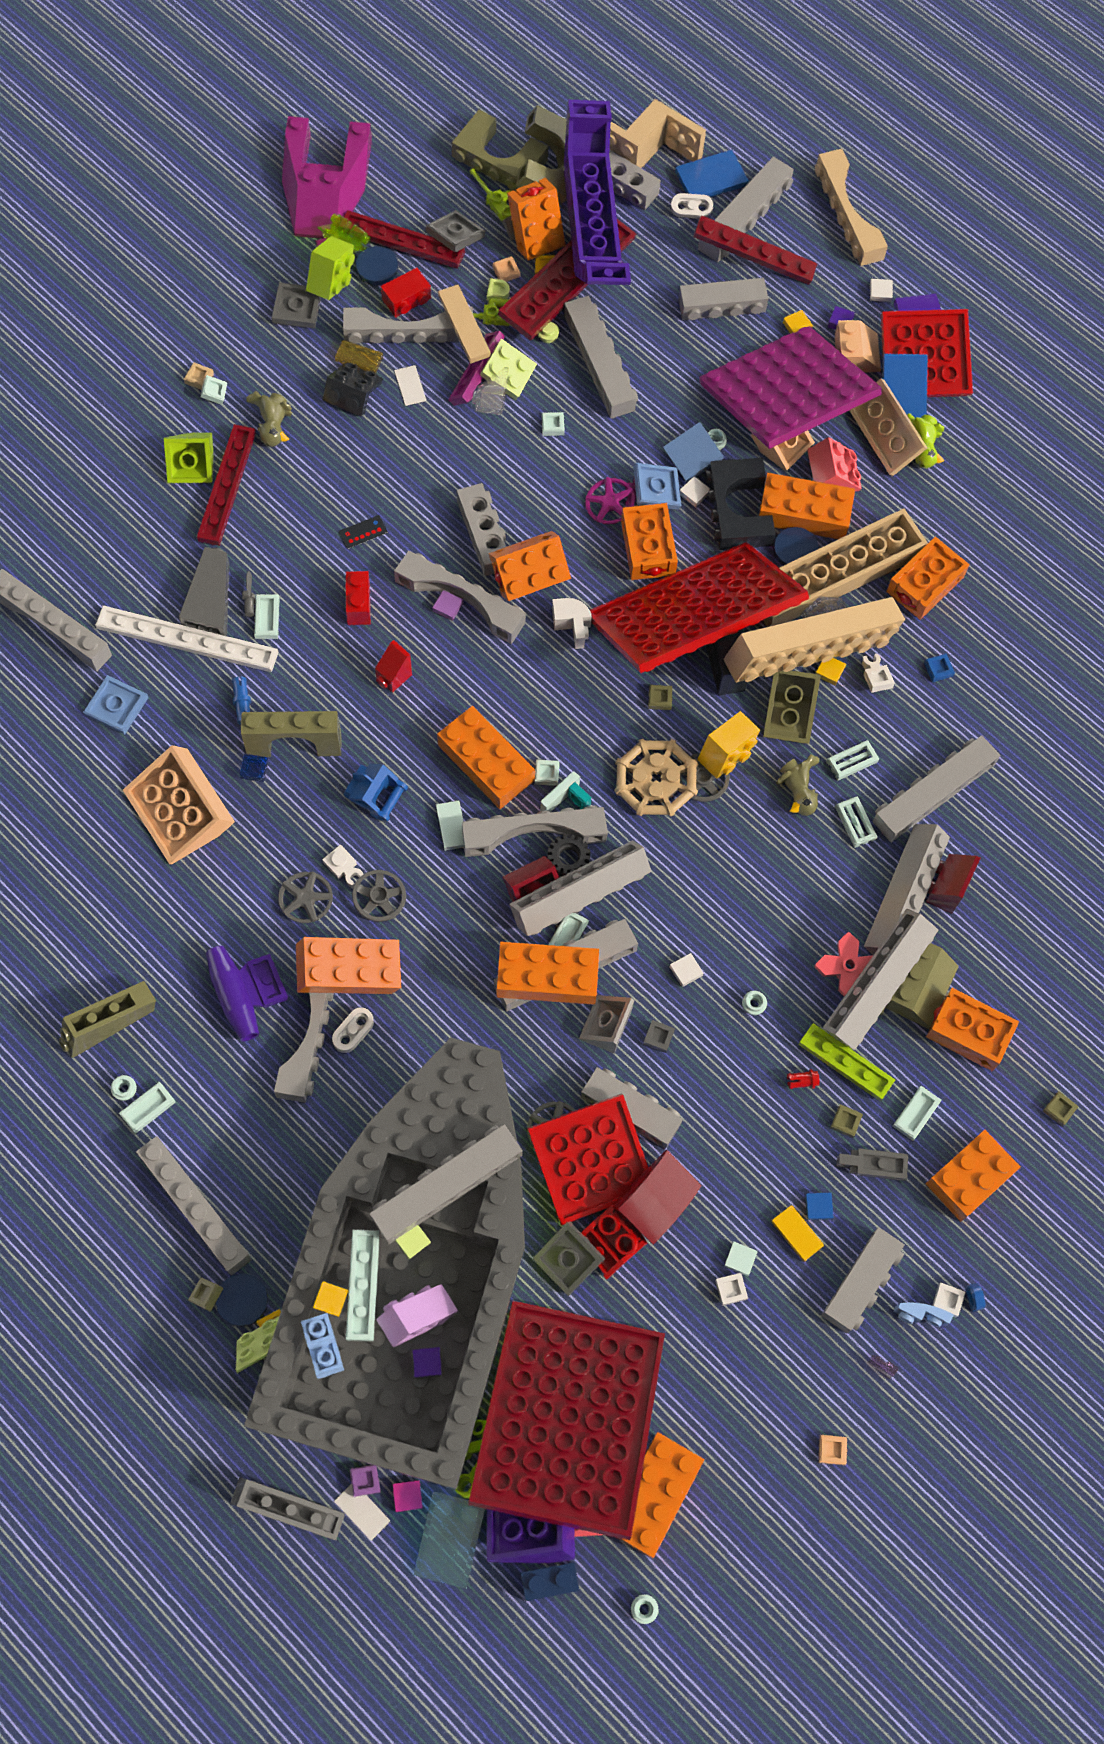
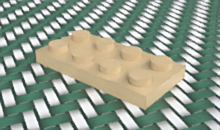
M879 379L876 383L881 386L882 395L849 411L888 473L894 476L924 452L927 446L885 380Z

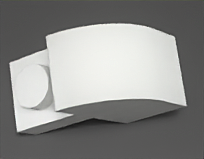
M553 599L554 630L573 629L575 649L584 648L585 640L589 639L588 627H591L592 616L590 610L583 602L577 599Z

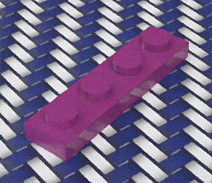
M500 330L484 336L491 354L498 342L505 337ZM490 357L468 364L449 398V401L454 406L466 404L473 398L474 390L483 380L480 374Z

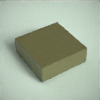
M649 685L648 709L671 710L672 686Z
M1058 1091L1043 1109V1112L1063 1127L1079 1106Z
M840 1104L830 1129L854 1138L863 1114Z
M201 1277L188 1301L211 1312L223 1288Z

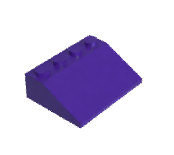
M487 1509L488 1562L554 1563L575 1560V1528Z

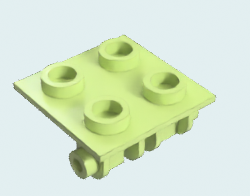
M279 1317L266 1321L260 1328L243 1334L237 1340V1373L267 1356Z

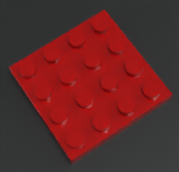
M968 309L883 311L881 313L883 355L928 354L927 397L971 396L973 394Z
M622 1093L527 1128L561 1225L615 1205L632 1188L631 1184L648 1168Z

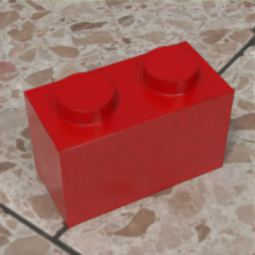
M415 268L382 285V301L396 318L401 314L408 313L418 305L428 302L431 299V285L420 270Z
M368 571L346 572V615L348 625H371Z

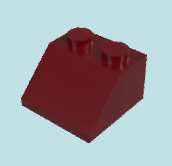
M949 854L945 861L940 860L935 872L938 876L935 881L932 880L926 902L952 914L962 900L981 857Z
M543 856L502 878L510 898L514 902L559 879L555 865Z

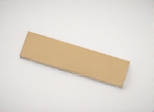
M459 285L438 291V296L470 363L491 357V352Z

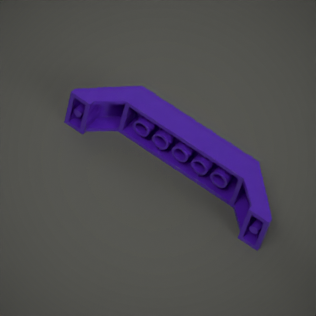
M568 99L564 177L575 276L586 284L630 285L629 263H624L621 259L609 156L612 120L610 101Z

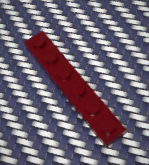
M347 210L339 226L340 232L456 269L459 268L465 255V248L454 252L434 237Z
M702 215L698 220L693 235L696 239L808 285L812 282L817 267L816 262Z
M233 425L197 535L198 542L220 546L255 439V428Z

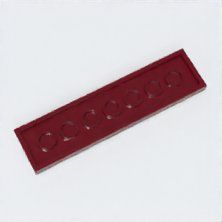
M617 219L620 250L622 252L635 239L636 233ZM571 241L498 311V316L530 341L564 309L566 302L572 301L588 285L575 276Z

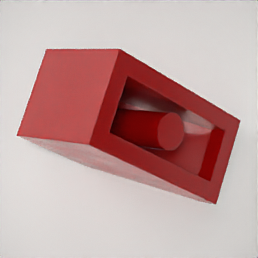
M395 640L390 642L375 667L376 681L382 688H388L393 693L412 676L410 654Z

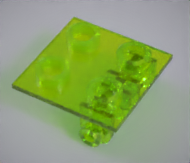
M334 213L330 219L333 222L332 224L318 227L323 232L322 235L328 239L330 236L354 245L353 253L365 250L366 247L363 244L366 245L370 240V237L367 236L368 233L357 228L356 225L347 234L352 222L349 221L347 223L348 220L340 214L336 215Z

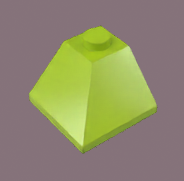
M186 433L164 438L167 483L213 482L214 453L212 433Z

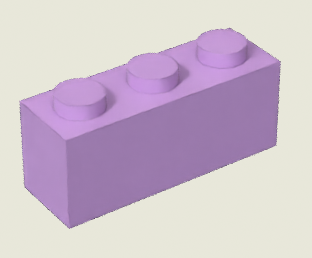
M442 1284L433 1288L428 1285L419 1290L416 1295L413 1292L406 1295L400 1300V1303L394 1300L383 1307L384 1313L376 1320L391 1345L395 1347L442 1325L457 1313L458 1310Z

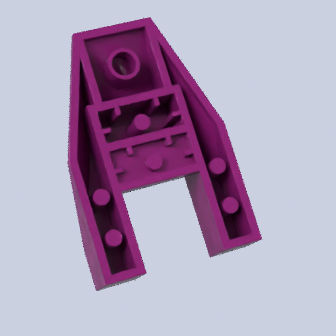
M288 116L285 131L282 184L294 235L321 239L336 235V238H338L341 233L339 226L347 210L353 212L365 191L372 145L371 123L350 122L343 166L307 163L311 137L309 118Z

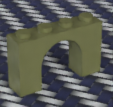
M537 105L527 115L524 133L547 144L557 158L558 167L557 169H550L528 159L518 170L516 187L520 188L546 178L556 188L559 206L567 201L564 177L566 119Z
M478 110L453 140L452 157L489 176L492 180L498 181L509 189L516 191L518 189L516 182L519 168L528 159L544 166L548 161V146L530 137L522 149L512 157L497 158L491 156L484 148L496 134V118Z
M337 711L242 712L241 736L248 757H271L272 741L287 737L311 741L316 746L318 756H341L342 734Z

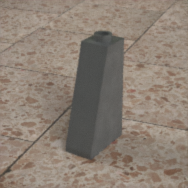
M204 548L179 619L183 626L227 636L229 560L227 552H224L222 549Z

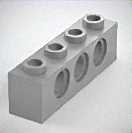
M609 150L615 194L629 200L633 205L646 210L659 195L661 180Z
M480 483L457 490V503L484 576L494 574L493 562L490 560L489 553L505 548L504 541H506V536L503 528H499L497 524L499 517L496 509L492 510L491 508L492 499L489 490L485 491L483 484ZM494 546V547H497V548H495V549H490V548H488V547Z

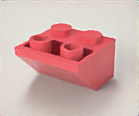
M829 437L807 449L813 481L855 488V491L862 489L860 483L861 475L856 464L857 456L852 449L843 446Z

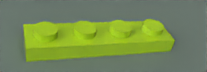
M814 1023L798 1044L880 1102L895 1082L894 1078Z

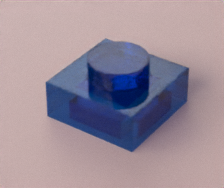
M244 754L240 778L264 782L268 757Z

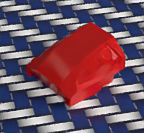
M611 1205L581 1232L605 1258L598 1267L606 1280L648 1244L643 1234L615 1205Z

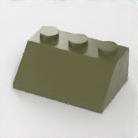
M930 943L885 1008L930 1029L934 1020V1011L941 1006L959 966L941 947Z

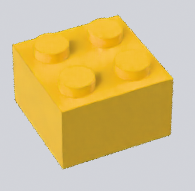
M740 711L708 735L697 760L716 779L722 774L728 775L735 768V764L739 761L743 763L752 754L750 750L758 742L756 738L760 729Z

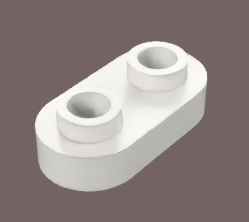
M681 193L674 196L671 203V210L678 217L700 218L701 215L708 217L713 209V202L706 195ZM682 204L685 208L679 209L678 205ZM704 206L706 209L701 211L698 207Z
M366 1008L353 1010L333 1033L334 1047L343 1053L354 1050L373 1027L372 1013ZM364 1019L366 1023L360 1026L357 1024V1021ZM347 1037L350 1039V1042L342 1044L341 1040Z

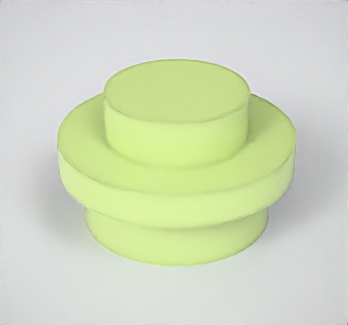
M550 322L538 333V336L543 342L552 343L559 336V328L556 324Z

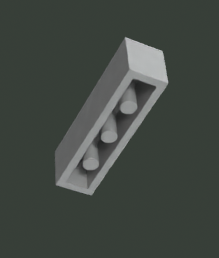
M764 278L683 285L680 286L678 301L682 320H696L700 318H717L720 316H738L740 314L766 312L768 295Z
M597 1067L583 1088L580 1098L590 1104H594L622 1093L636 1132L666 1150L683 1119L679 1117L680 1114L670 1107L665 1109L658 1104L659 1101L649 1094L644 1096L637 1092V1088L627 1081L624 1083L619 1081L610 1070L606 1068L601 1070Z
M878 1227L871 1235L821 1316L846 1334L852 1329L857 1331L864 1320V1317L861 1316L866 1307L870 1309L878 1298L874 1293L879 1286L883 1288L890 1279L889 1269L892 1265L897 1266L903 1258L904 1253L901 1250L905 1244Z

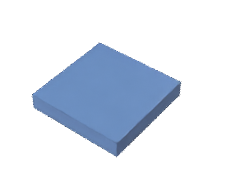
M700 422L663 447L687 483L694 476L697 477L709 469L711 461H721L724 459L722 453Z
M636 463L633 469L637 505L667 503L668 509L679 510L681 499L677 468Z
M107 675L83 711V714L125 735L149 697L146 693Z

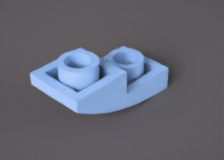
M900 1303L894 1309V1312L899 1314L898 1318L908 1324H913V1322L917 1324L925 1316L926 1321L936 1327H945L950 1324L954 1315L941 1308L921 1303Z
M325 1313L301 1321L317 1378L320 1379L344 1371L328 1314Z

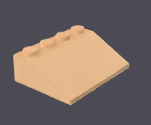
M170 746L123 789L169 864L177 862L219 837L235 822L186 748Z

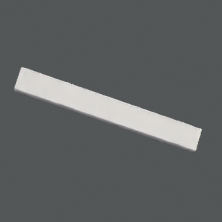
M102 606L95 624L99 630L271 673L278 656V649L107 606Z

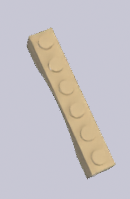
M843 149L819 154L817 164H815L816 175L820 177L823 190L830 198L831 208L836 211L838 223L842 225L845 231V238L852 246L854 258L858 259L860 266L884 260L888 246L880 229L870 225L861 218L848 199L845 180L850 164Z

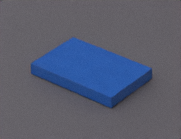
M733 150L675 167V173L686 194L713 197L745 187L749 182Z
M884 354L882 379L885 380L906 415L910 413L914 418H921L922 415H927L928 354Z

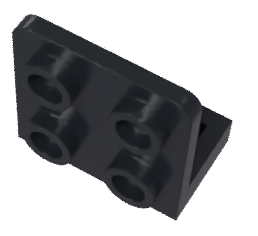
M344 363L327 376L323 401L362 417L366 411L369 394L382 384L383 378L375 372L358 368L354 363Z

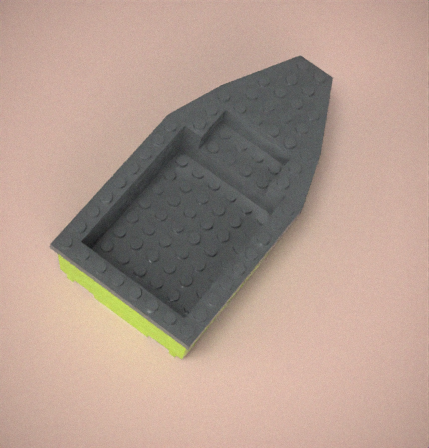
M450 1037L370 1120L322 1186L244 1427L457 1489L525 1249L520 1157L420 1223L418 1226L431 1243L412 1258L408 1259L395 1241L388 1244L380 1232L374 1341H346L348 1294L340 1316L336 1317L328 1314L344 1371L320 1379L317 1378L301 1321L325 1314L322 1311L313 1309L322 1282L346 1289L349 1293L352 1230L380 1231L370 1215L374 1211L372 1209L374 1205L384 1199L388 1202L396 1196L395 1192L404 1185L409 1184L411 1187L419 1181L417 1178L429 1169L432 1172L441 1167L440 1162L450 1155L456 1157L463 1152L462 1148L473 1140L479 1142L486 1137L484 1135L485 1132L496 1125L500 1128L505 1124L517 1142L500 1051ZM442 1284L458 1312L442 1325L393 1347L376 1320L384 1313L383 1307L394 1300L400 1303V1300L412 1292L416 1295L419 1290L428 1285L433 1288ZM440 1347L442 1375L415 1378L413 1350Z

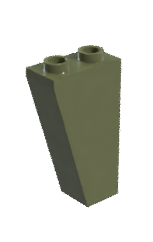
M145 981L63 1017L62 1028H60L61 1036L59 1038L62 1050L64 1052L68 1051L71 1058H74L153 1012L156 1000Z

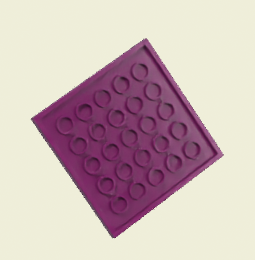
M810 326L802 327L795 333L783 336L699 377L700 385L768 449L882 395L881 386Z

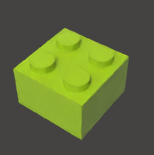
M330 236L311 252L306 291L330 300L341 289L348 286L351 281L350 268L355 258L353 254L354 245Z

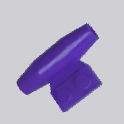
M224 946L213 947L206 952L211 982L225 1017L242 1042L252 1040L259 1035L254 1007L267 1008L288 1000L287 993L270 954L253 959L238 970Z

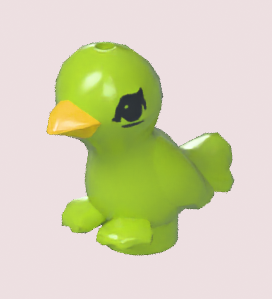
M908 413V418L927 446V449L915 458L916 463L926 469L936 463L943 462L944 459L937 453L934 443L936 438L942 436L941 432H944V426L937 423L936 418L931 415H922L921 418H914Z

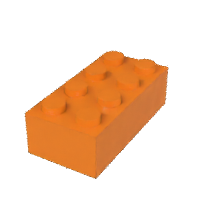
M767 473L759 516L772 515L774 528L787 529L799 527L808 530L813 535L841 539L847 535L855 488Z
M473 705L437 734L438 746L499 809L535 781V769Z
M303 937L296 943L297 992L393 994L401 988L399 940Z
M500 942L497 998L595 1005L599 949Z
M657 1432L645 1453L631 1540L617 1539L647 1557L654 1558L705 1459Z

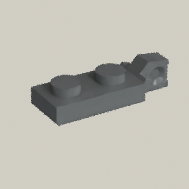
M859 1148L858 1150H851V1155L839 1154L836 1167L850 1168L851 1174L906 1181L908 1154Z

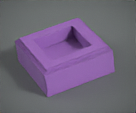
M443 590L433 606V612L453 621L463 604V599Z
M369 1465L350 1469L354 1497L380 1493L377 1466Z

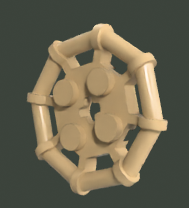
M640 739L638 740L639 743L622 758H617L615 763L617 765V781L614 791L639 816H674L680 807L690 798L696 797L698 793L696 789L698 762L676 744L674 739L670 741ZM648 750H666L664 755L659 753L650 755ZM641 752L643 753L644 758L636 765L630 764ZM671 754H675L684 764L680 766L675 764L670 759ZM626 770L633 773V783L626 785ZM687 772L686 786L680 784V774ZM660 774L662 781L658 782L656 780L652 782V775ZM635 790L643 798L642 802L640 803L630 792ZM677 791L682 793L678 798H676L672 803H670L669 799ZM653 800H659V802L664 803V805L647 804L648 802H653Z

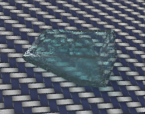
M433 1491L414 1576L466 1589L485 1509L468 1505L469 1500Z

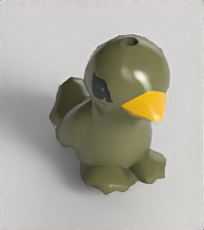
M257 391L249 394L246 397V401L258 406L265 420V423H259L260 427L257 428L262 442L269 447H274L281 442L288 441L289 438L281 428L284 416L291 417L292 408L291 405L287 404V400L277 393H272L270 397L266 395L261 396Z
M812 754L800 764L795 759L790 760L780 769L782 776L776 782L777 785L785 782L794 796L790 812L799 813L802 816L813 814L818 806V794L815 793V789L810 790L808 788L810 780L809 771L811 767L819 763V758Z

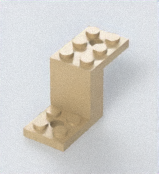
M655 99L627 130L611 122L609 150L640 168L649 161L663 144L684 155L687 159L696 161L702 159L706 129Z

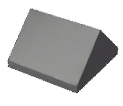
M597 995L595 1005L593 1004L579 1039L615 1053L632 1012L634 999Z

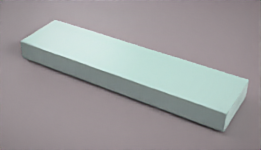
M352 1230L346 1341H374L380 1231Z

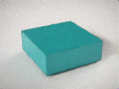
M574 782L569 787L568 798L580 809L591 806L592 797Z

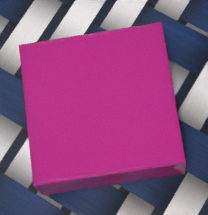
M420 1480L393 1484L396 1512L423 1509Z

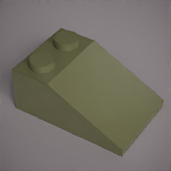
M783 670L773 674L763 737L810 743L821 675L792 670L788 672Z

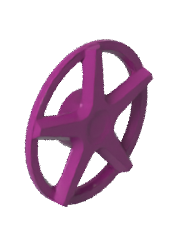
M606 477L591 487L585 497L586 509L589 515L595 521L603 524L620 522L623 508L620 505V500L631 495L630 507H634L635 495L633 489L628 483L617 478ZM612 483L621 484L626 490L614 493ZM605 484V494L603 496L592 495L598 487ZM590 502L602 504L597 517L591 511ZM608 511H616L621 515L616 520H603Z

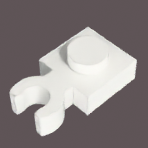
M875 654L874 662L868 661L867 657L864 656L862 660V666L865 669L864 677L871 693L892 689L895 682L887 665L880 666V656Z
M339 845L322 859L323 863L338 879L344 875L347 885L351 888L354 887V882L351 878L353 876L360 878L363 875L360 869L353 868L357 865L356 860L342 845Z

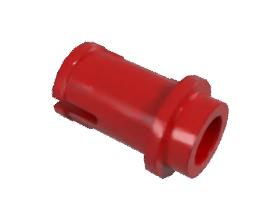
M809 1069L808 1072L787 1074V1080H797L787 1082L789 1089L802 1087L814 1089L815 1086L820 1084L818 1071H813V1069Z

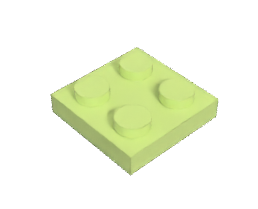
M501 339L480 376L516 400L537 364Z

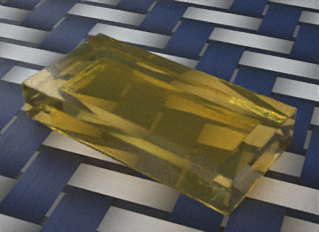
M342 340L335 355L336 362L342 364L354 363L358 368L375 373L383 359L382 352Z

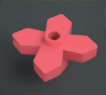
M850 932L846 933L837 943L839 956L824 955L815 964V968L824 977L836 976L839 979L838 991L844 997L873 957V955L858 957L859 941ZM845 964H849L852 969H848Z

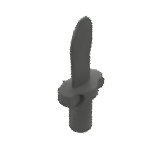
M250 571L246 574V591L242 592L245 616L247 617L254 616V604L256 603L255 594L251 592L252 574Z

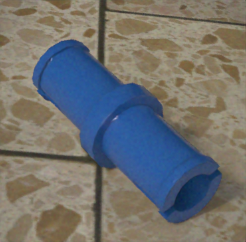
M242 676L240 685L239 677L231 680L234 691L232 701L233 705L236 706L237 724L241 725L242 712H250L249 704H251V697L248 696L247 679Z

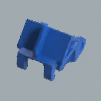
M369 764L368 767L360 765L357 772L352 774L353 778L344 792V797L368 809L371 817L387 823L390 819L389 814L401 794L407 791L408 785L400 781L384 764ZM388 786H391L394 789L380 811V808L376 806V799L382 789L386 790Z

